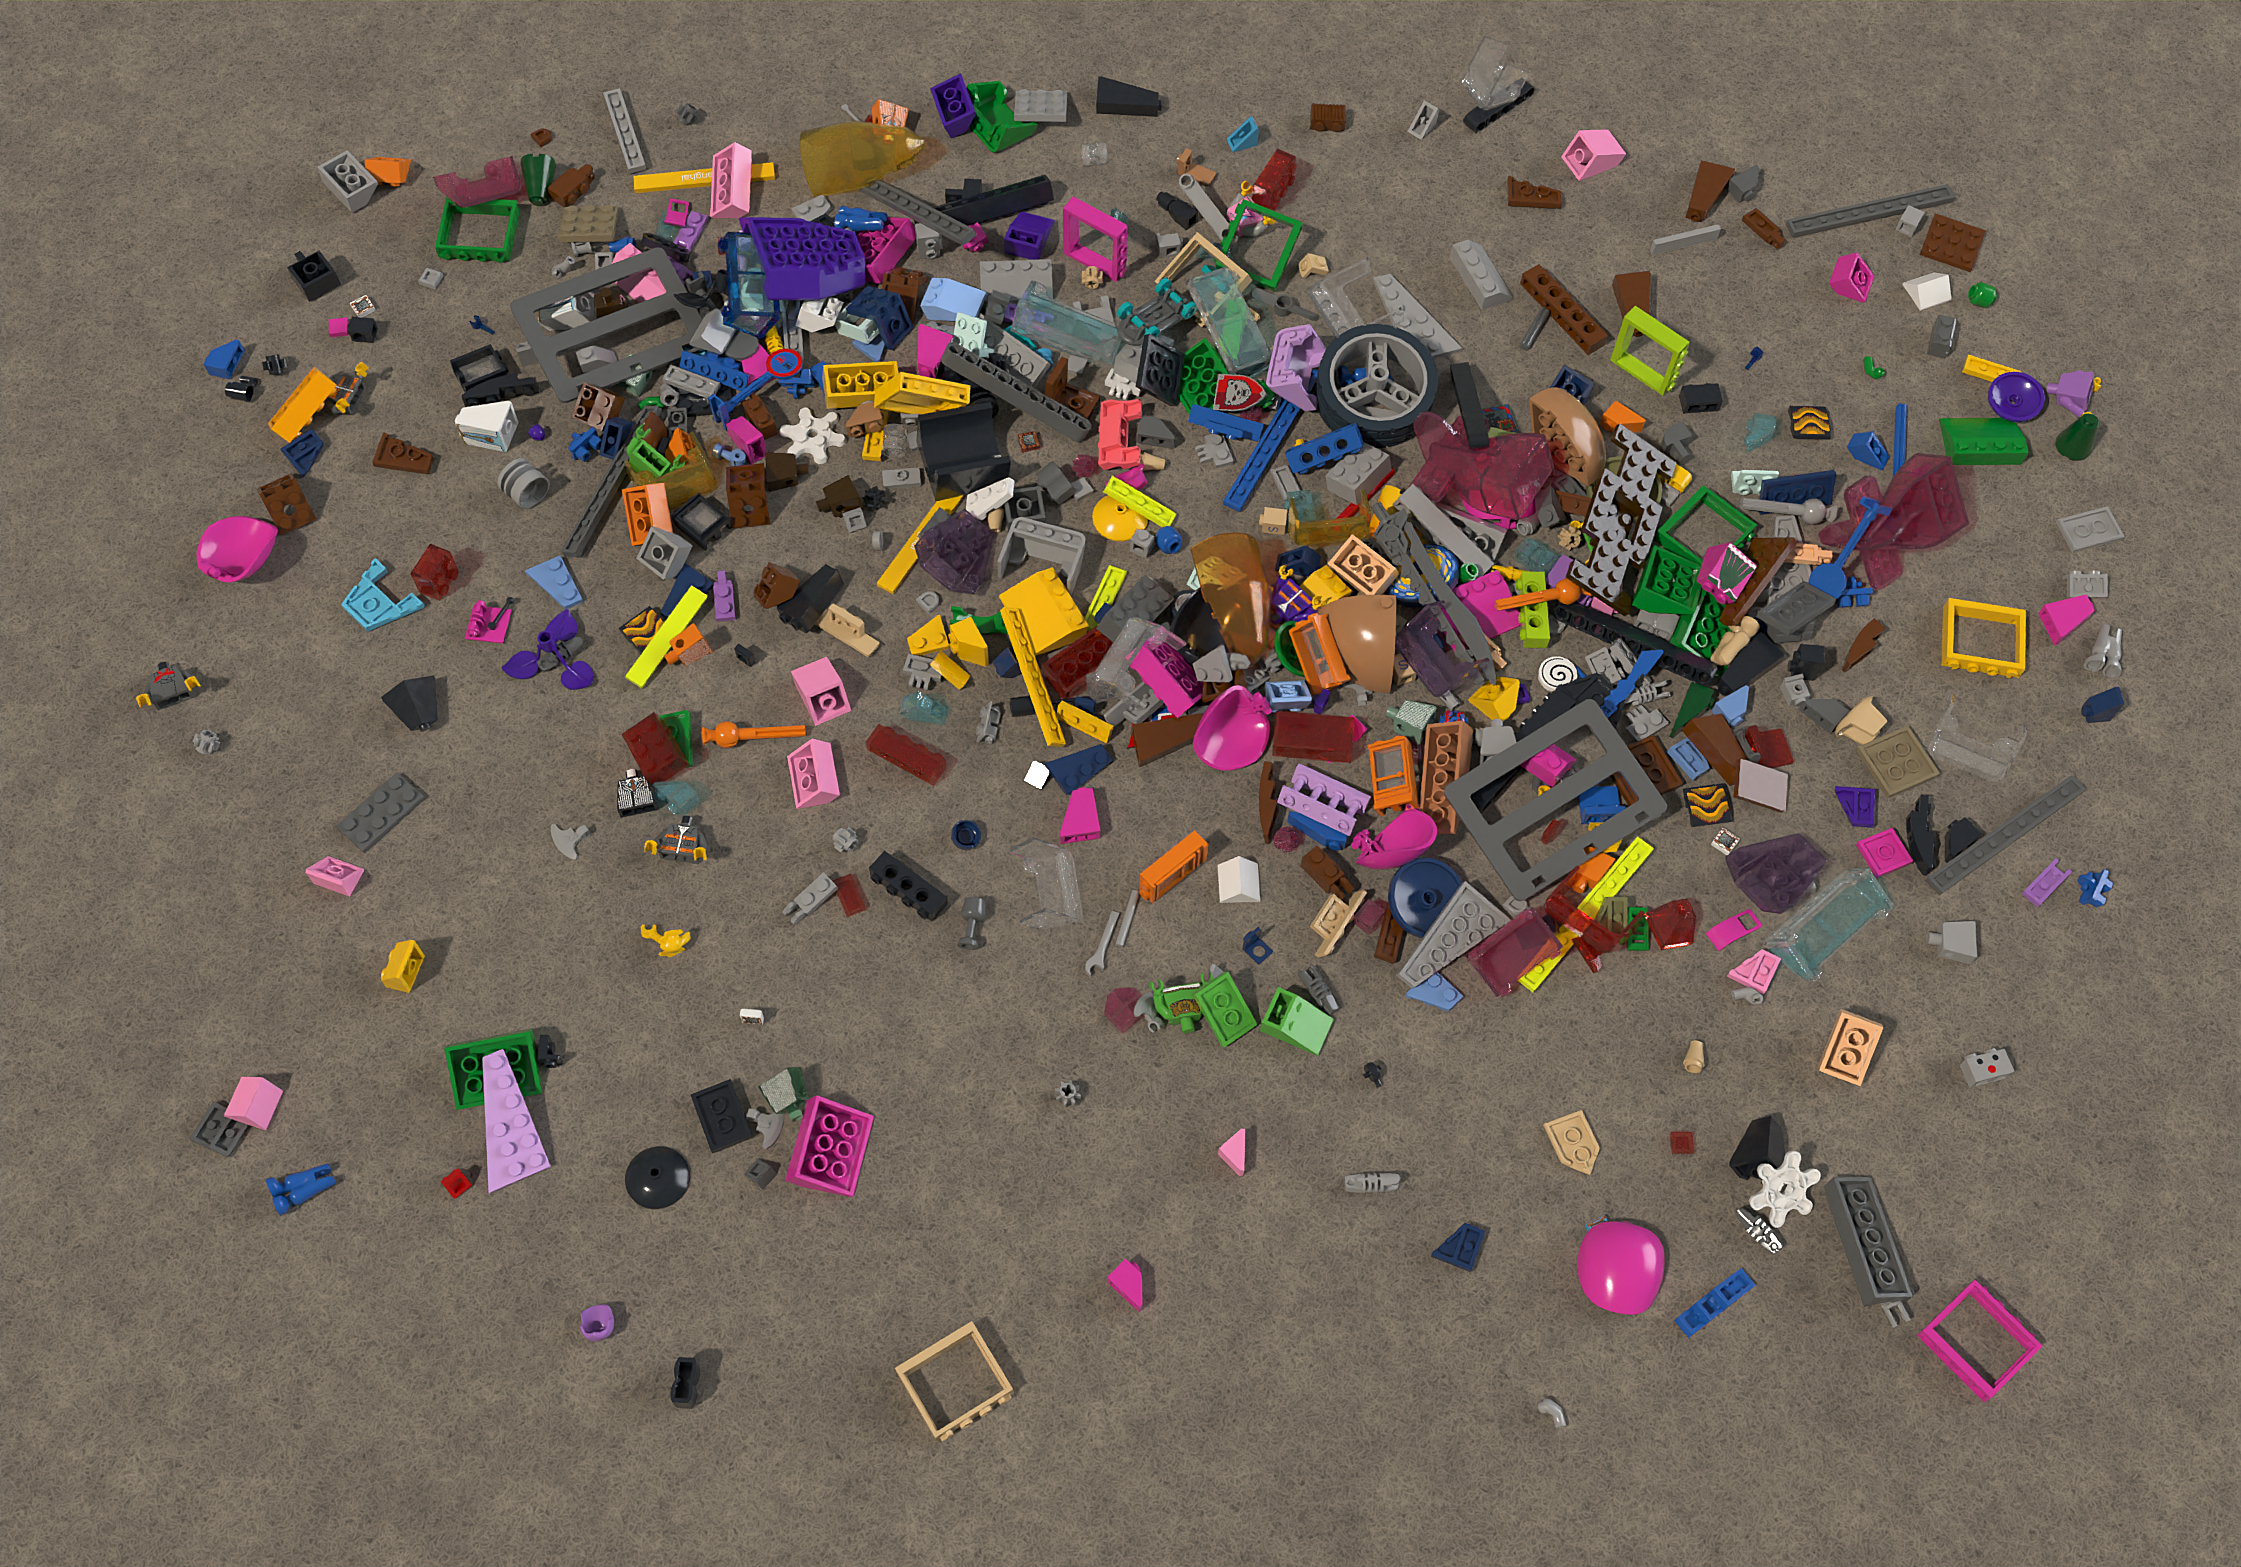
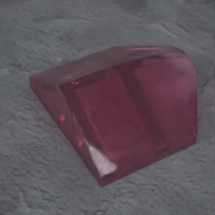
M1116 988L1107 997L1104 1016L1122 1034L1144 1016L1142 1014L1138 1017L1134 1016L1135 1005L1142 996L1135 988Z

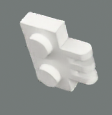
M1111 368L1105 380V386L1111 387L1109 395L1113 396L1116 391V397L1120 398L1124 394L1123 400L1126 401L1130 394L1140 395L1142 390L1135 387L1136 383L1113 373L1114 369Z

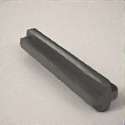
M1545 307L1540 309L1520 342L1521 349L1528 350L1549 316V309Z

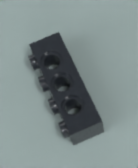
M885 850L869 867L870 879L874 883L884 885L890 895L900 897L906 907L911 908L912 906L915 908L917 914L925 920L928 918L933 921L948 905L946 895ZM890 874L896 875L894 878H887ZM907 885L912 887L909 890L902 889L904 886ZM921 897L928 898L924 902L918 901V899Z

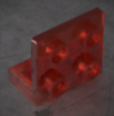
M1757 725L1748 727L1745 738L1753 752L1760 753L1759 765L1776 768L1793 764L1794 760L1782 729L1759 732Z

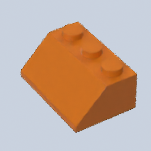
M664 483L622 489L632 546L644 543L651 526L673 533Z

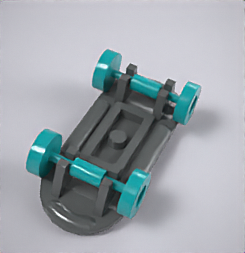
M1163 278L1155 287V292L1158 294L1155 298L1138 307L1133 312V305L1130 302H1125L1119 307L1116 313L1121 319L1118 325L1119 337L1126 344L1132 346L1143 345L1144 335L1151 334L1157 338L1158 335L1183 319L1191 318L1197 311L1198 305L1193 301L1189 302L1187 298L1176 293V288L1172 287L1169 290L1171 281L1168 278Z

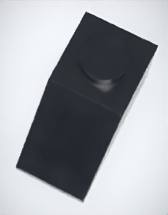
M1966 817L1960 821L1954 820L1947 827L1949 830L1945 834V862H1950L1976 843L1982 835Z

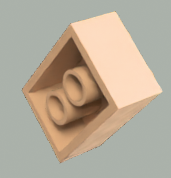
M1353 534L1328 562L1331 570L1363 595H1382L1399 575L1393 565Z
M1840 1009L1819 1062V1071L1861 1086L1882 1033V1024Z

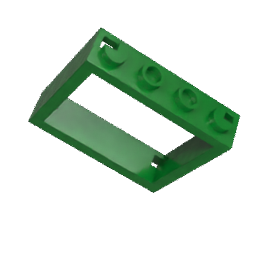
M446 197L435 244L438 257L445 260L452 258L463 261L470 259L480 262L486 260L498 263L503 261L509 262L520 215L517 200ZM454 213L510 216L503 248L447 245Z
M1243 199L1241 204H1237L1235 219H1231L1228 230L1230 231L1228 236H1224L1221 242L1223 247L1221 252L1227 255L1246 209L1293 227L1271 280L1245 271L1252 279V284L1275 292L1302 230L1303 222ZM1214 259L1217 270L1235 276L1221 263Z
M1703 485L1657 530L1654 540L1669 552L1702 565L1703 560L1669 536L1701 503H1704L1743 532V535L1733 544L1740 551L1745 546L1744 543L1746 541L1750 542L1756 535L1754 531L1757 524Z

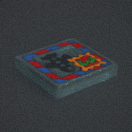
M1509 403L1481 408L1487 428L1494 427L1508 432L1519 433Z

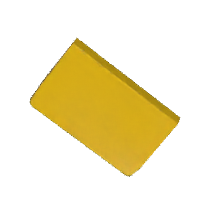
M942 651L930 663V666L959 690L970 677L966 671Z

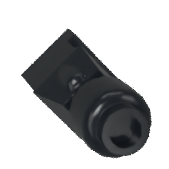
M1160 192L1157 195L1158 205L1164 210L1169 211L1172 219L1186 231L1198 222V210L1195 207L1192 208L1187 202L1182 200H1176L1168 192Z

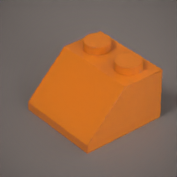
M372 157L365 159V169L377 180L378 185L388 182L389 186H400V183L406 182L411 159Z

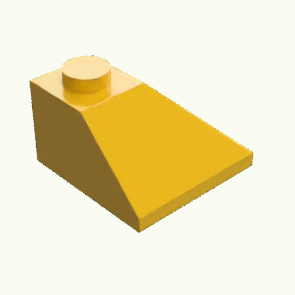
M1496 676V686L1491 685L1490 681L1487 680L1468 701L1491 720L1501 719L1505 721L1516 709L1520 682L1518 679Z

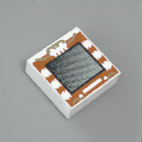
M366 295L350 303L358 317H364L376 311Z
M1722 828L1711 845L1728 856L1740 839Z
M741 1009L740 1011L742 1023L763 1025L764 1017L761 1010Z

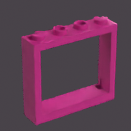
M1073 196L1063 207V254L1087 267H1097L1099 271H1103L1104 276L1115 282L1120 277L1123 278L1124 273L1127 271L1126 262L1128 260L1127 225ZM1079 221L1113 238L1112 261L1079 244Z
M1976 1280L1969 1283L1917 1334L1983 1402L1991 1399L2042 1347L2034 1338L2035 1335L2028 1332L2022 1326L2021 1321L2011 1315L2005 1309L2003 1303L1998 1299H1994L1988 1293L1985 1286L1982 1287ZM1969 1294L2026 1349L1991 1386L1934 1330Z

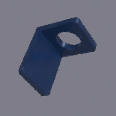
M1259 927L1245 935L1242 948L1257 964H1261L1273 952L1259 938L1261 930ZM1256 946H1261L1264 948L1265 954L1257 957L1253 954V949Z

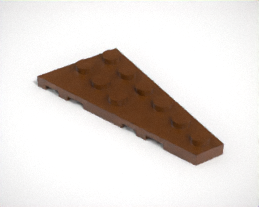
M1794 537L1752 539L1745 556L1756 564L1757 567L1736 601L1725 605L1719 619L1723 626H1737L1797 545L1798 542Z

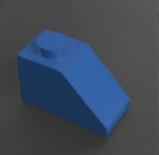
M239 340L231 341L211 350L209 356L204 361V366L209 375L230 379L245 350Z
M1873 431L1853 434L1847 446L1854 459L1879 470L1884 469L1889 459V455Z

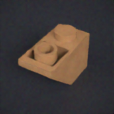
M874 401L859 405L845 424L848 438L884 429L880 409L874 408Z

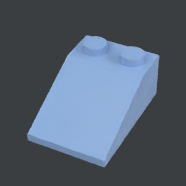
M932 278L920 306L927 319L956 321L958 312L978 317L987 293L948 278Z
M1304 680L1265 682V696L1270 703L1269 706L1272 712H1281L1282 709L1301 711L1302 708H1307L1312 701L1311 694Z

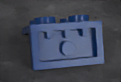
M1616 786L1592 787L1578 796L1581 824L1605 822L1625 809V806H1620L1618 788Z

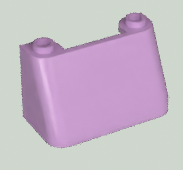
M1310 324L1285 328L1277 333L1266 384L1271 391L1304 411L1317 409L1318 400L1316 396L1308 394L1307 390L1312 368L1320 366V361L1323 359L1322 356L1326 350V347Z

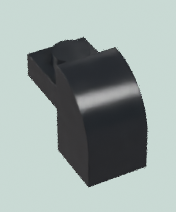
M964 178L963 189H945L946 203L982 193V179Z

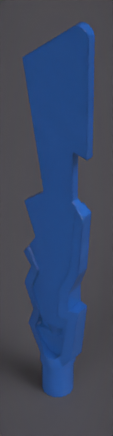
M1663 650L1641 652L1627 680H1619L1617 688L1610 691V695L1604 698V703L1600 709L1607 719L1618 709L1616 706L1624 701L1635 689L1634 683L1641 674L1646 676L1663 654Z

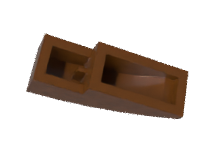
M1875 618L1861 630L1850 647L1842 668L1844 673L1870 655L1877 645L1875 641L1881 637L1885 630Z

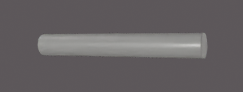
M1132 890L1115 946L1123 948L1139 897V891Z

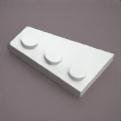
M1008 477L968 494L964 526L968 529L973 528L974 522L978 519L983 520L987 517V512L993 508H999L1012 498L1014 480Z

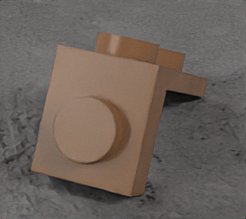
M1188 148L1184 150L1183 154H1179L1176 162L1178 164V174L1181 176L1183 174H1190L1198 183L1209 186L1215 178L1216 172L1192 163V150Z

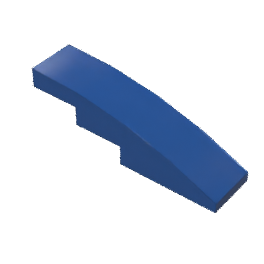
M1740 1268L1674 1321L1685 1335L1690 1338L1756 1285Z

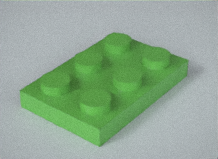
M1223 972L1192 993L1222 1047H1226L1258 1025L1229 972Z

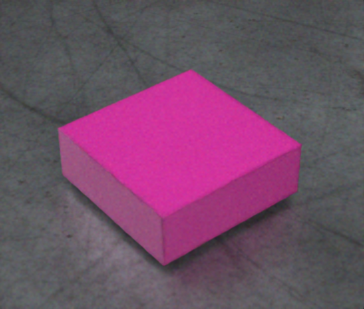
M347 317L329 319L330 337L349 335L347 333V325L349 324Z

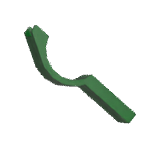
M951 606L953 620L950 619V625L971 617L981 635H990L996 632L1008 634L1001 612L992 616L979 617L966 613L962 607Z

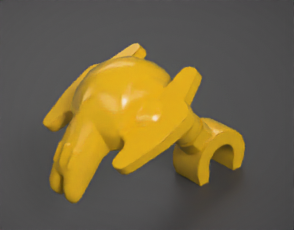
M645 925L641 926L642 937L653 939L664 950L659 953L660 956H675L685 950L682 946L691 939L689 931L679 936L683 933L681 929L666 931L662 936L657 933L656 925H653L650 930H646Z

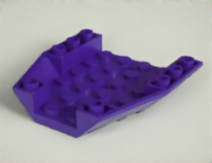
M739 217L738 220L743 233H751L766 274L763 288L768 300H821L865 286V257L855 232L806 221L801 218Z

